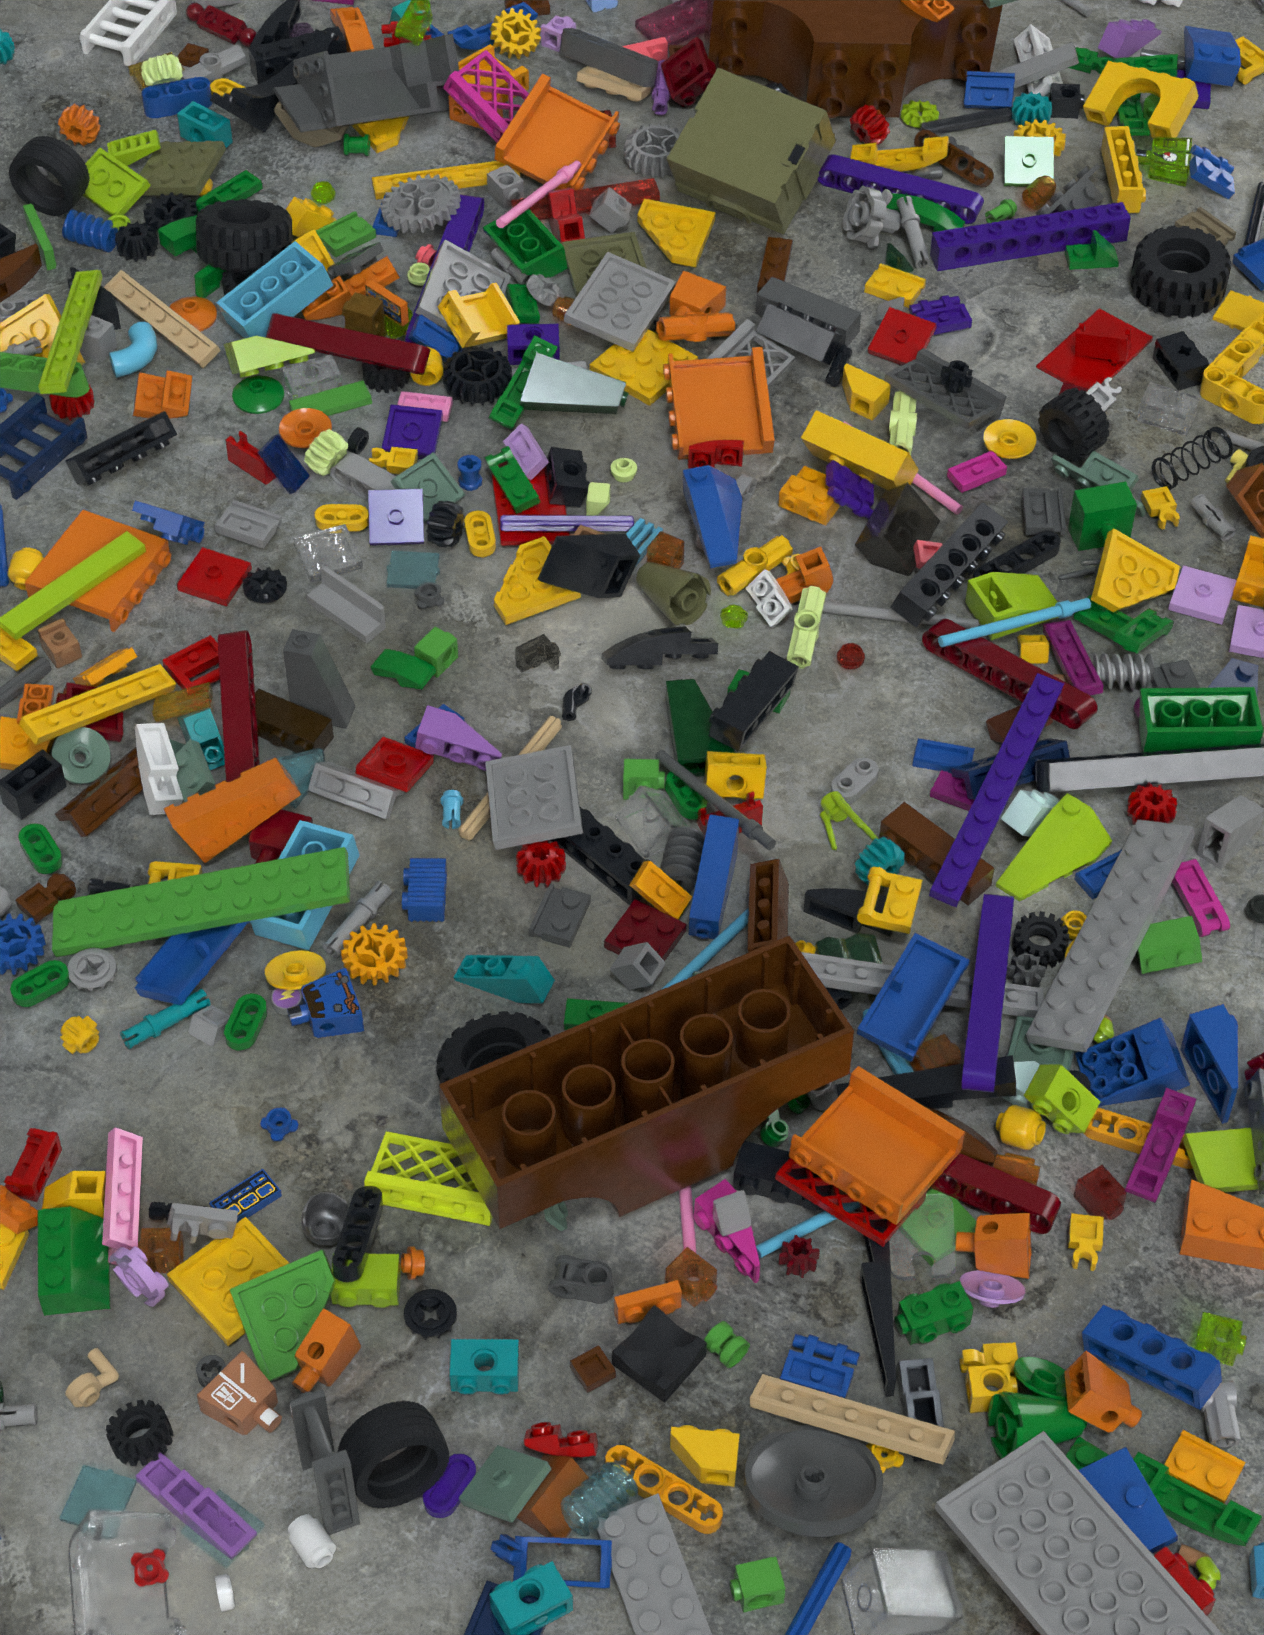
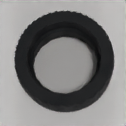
M49 136L35 137L27 142L14 157L9 167V179L19 197L26 204L31 203L35 210L51 216L63 215L71 210L84 195L90 181L87 166L80 155L68 144ZM37 166L43 167L52 173L61 186L48 180L39 171Z
M413 1401L390 1402L368 1411L352 1423L343 1434L344 1436L341 1438V1442H339L337 1451H347L351 1462L355 1494L362 1503L373 1508L396 1507L421 1496L439 1481L448 1466L450 1458L446 1440L435 1419L423 1405ZM407 1447L393 1458L380 1462L396 1450Z

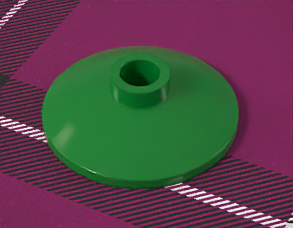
M262 375L243 379L234 387L232 392L233 402L236 407L251 414H263L276 409L283 402L285 396L284 388L278 380Z
M1027 1356L1016 1360L1013 1371L1019 1381L1028 1387L1034 1396L1067 1400L1065 1369L1038 1357Z

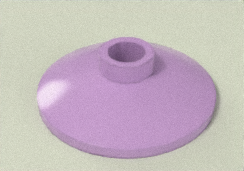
M976 1270L964 1273L959 1280L966 1294L980 1300V1304L986 1307L995 1308L999 1304L1015 1303L1022 1300L1025 1296L1023 1284L1007 1275Z

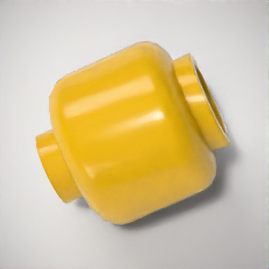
M430 348L431 351L424 375L410 373L413 381L419 385L430 386L436 384L443 376L442 357L433 348Z
M25 547L12 555L7 575L14 582L16 588L26 590L25 581L44 559L43 554L34 548Z
M1012 1105L1004 1113L1001 1112L996 1121V1130L999 1131L1002 1143L1030 1150L1042 1142L1046 1123L1035 1110Z

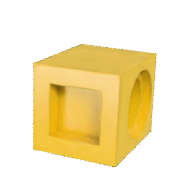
M1008 1364L971 1366L967 1368L965 1387L970 1413L988 1412L989 1404L994 1394H1000L999 1392L1003 1391L1018 1393L1016 1377H1010ZM989 1385L995 1386V1387H997L999 1390H998V1391H991V1390H988V1389L986 1388V1386H989Z

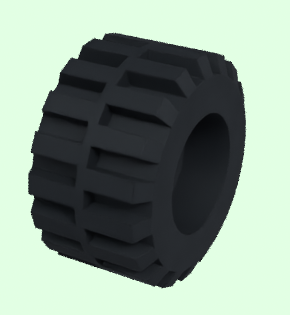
M1077 388L1067 389L1046 403L1039 411L1038 423L1040 425V433L1043 434L1045 443L1050 446L1049 448L1053 452H1056L1057 456L1064 457L1069 462H1078L1107 442L1110 432L1108 430L1109 422L1106 420V413L1103 412L1102 406L1099 402L1095 401L1091 394L1088 395L1082 389L1080 391Z

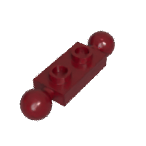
M191 3L186 8L188 19L196 22L200 29L234 45L239 39L242 45L250 47L256 35V31L252 28H247L243 20L211 5H208L205 11L199 3Z

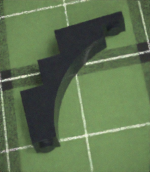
M315 29L311 38L295 59L323 51H328L329 55L340 54L345 46L337 41L339 36L333 32L326 30L323 33ZM292 61L278 74L260 84L245 88H233L230 95L225 93L223 97L214 92L209 101L259 130L266 132L276 114L274 109L279 102L272 88L297 84V79L293 74L294 62Z

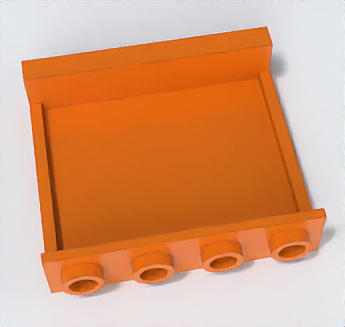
M542 73L496 144L494 159L542 184L556 176L557 171L563 166H569L574 161H579L582 166L574 174V177L567 183H562L554 189L573 188L575 194L576 191L580 192L582 190L587 173L594 171L599 154L603 155L607 150L609 138L611 136L615 137L620 128V123H618L619 112L616 111L610 117L551 87V77Z
M753 347L751 356L673 361L672 353L668 354V363L663 364L664 380H669L670 387H666L667 403H672V410L669 411V425L675 428V434H671L672 450H677L678 460L688 459L690 445L713 440H744V455L773 453L775 438L763 347Z
M82 510L25 581L28 598L128 531L145 544L146 552L69 604L109 619L111 631L115 632L121 623L127 620L134 606L141 602L143 594L147 589L154 585L157 576L163 568L169 565L171 553L168 540Z
M858 1066L851 1073L849 1086L803 1136L799 1137L796 1134L792 1136L789 1157L799 1166L806 1167L820 1176L826 1183L832 1184L847 1193L854 1201H859L872 1209L879 1217L897 1225L961 1152L965 1131Z

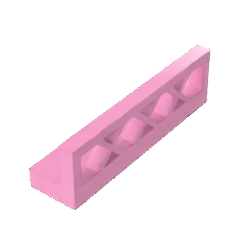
M116 1127L108 1133L102 1245L109 1247L108 1263H110L109 1257L120 1247H125L129 1250L134 1246L138 1247L143 1137Z

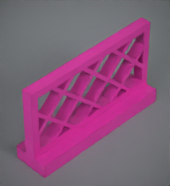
M484 50L458 72L455 70L450 74L443 87L496 143H498L514 118L513 110L518 111L521 105L513 104V96H520L525 100L529 95L487 50ZM485 60L491 66V71L479 70V63ZM465 74L475 75V84L468 83L462 76ZM480 76L492 78V86L480 85ZM496 78L504 79L508 83V88L496 87ZM480 91L491 92L492 101L484 100L480 96ZM496 93L508 95L509 104L497 102ZM497 108L509 110V119L502 118L497 113Z

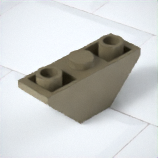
M280 101L274 109V112L293 139L314 148L341 140L350 126L300 133Z

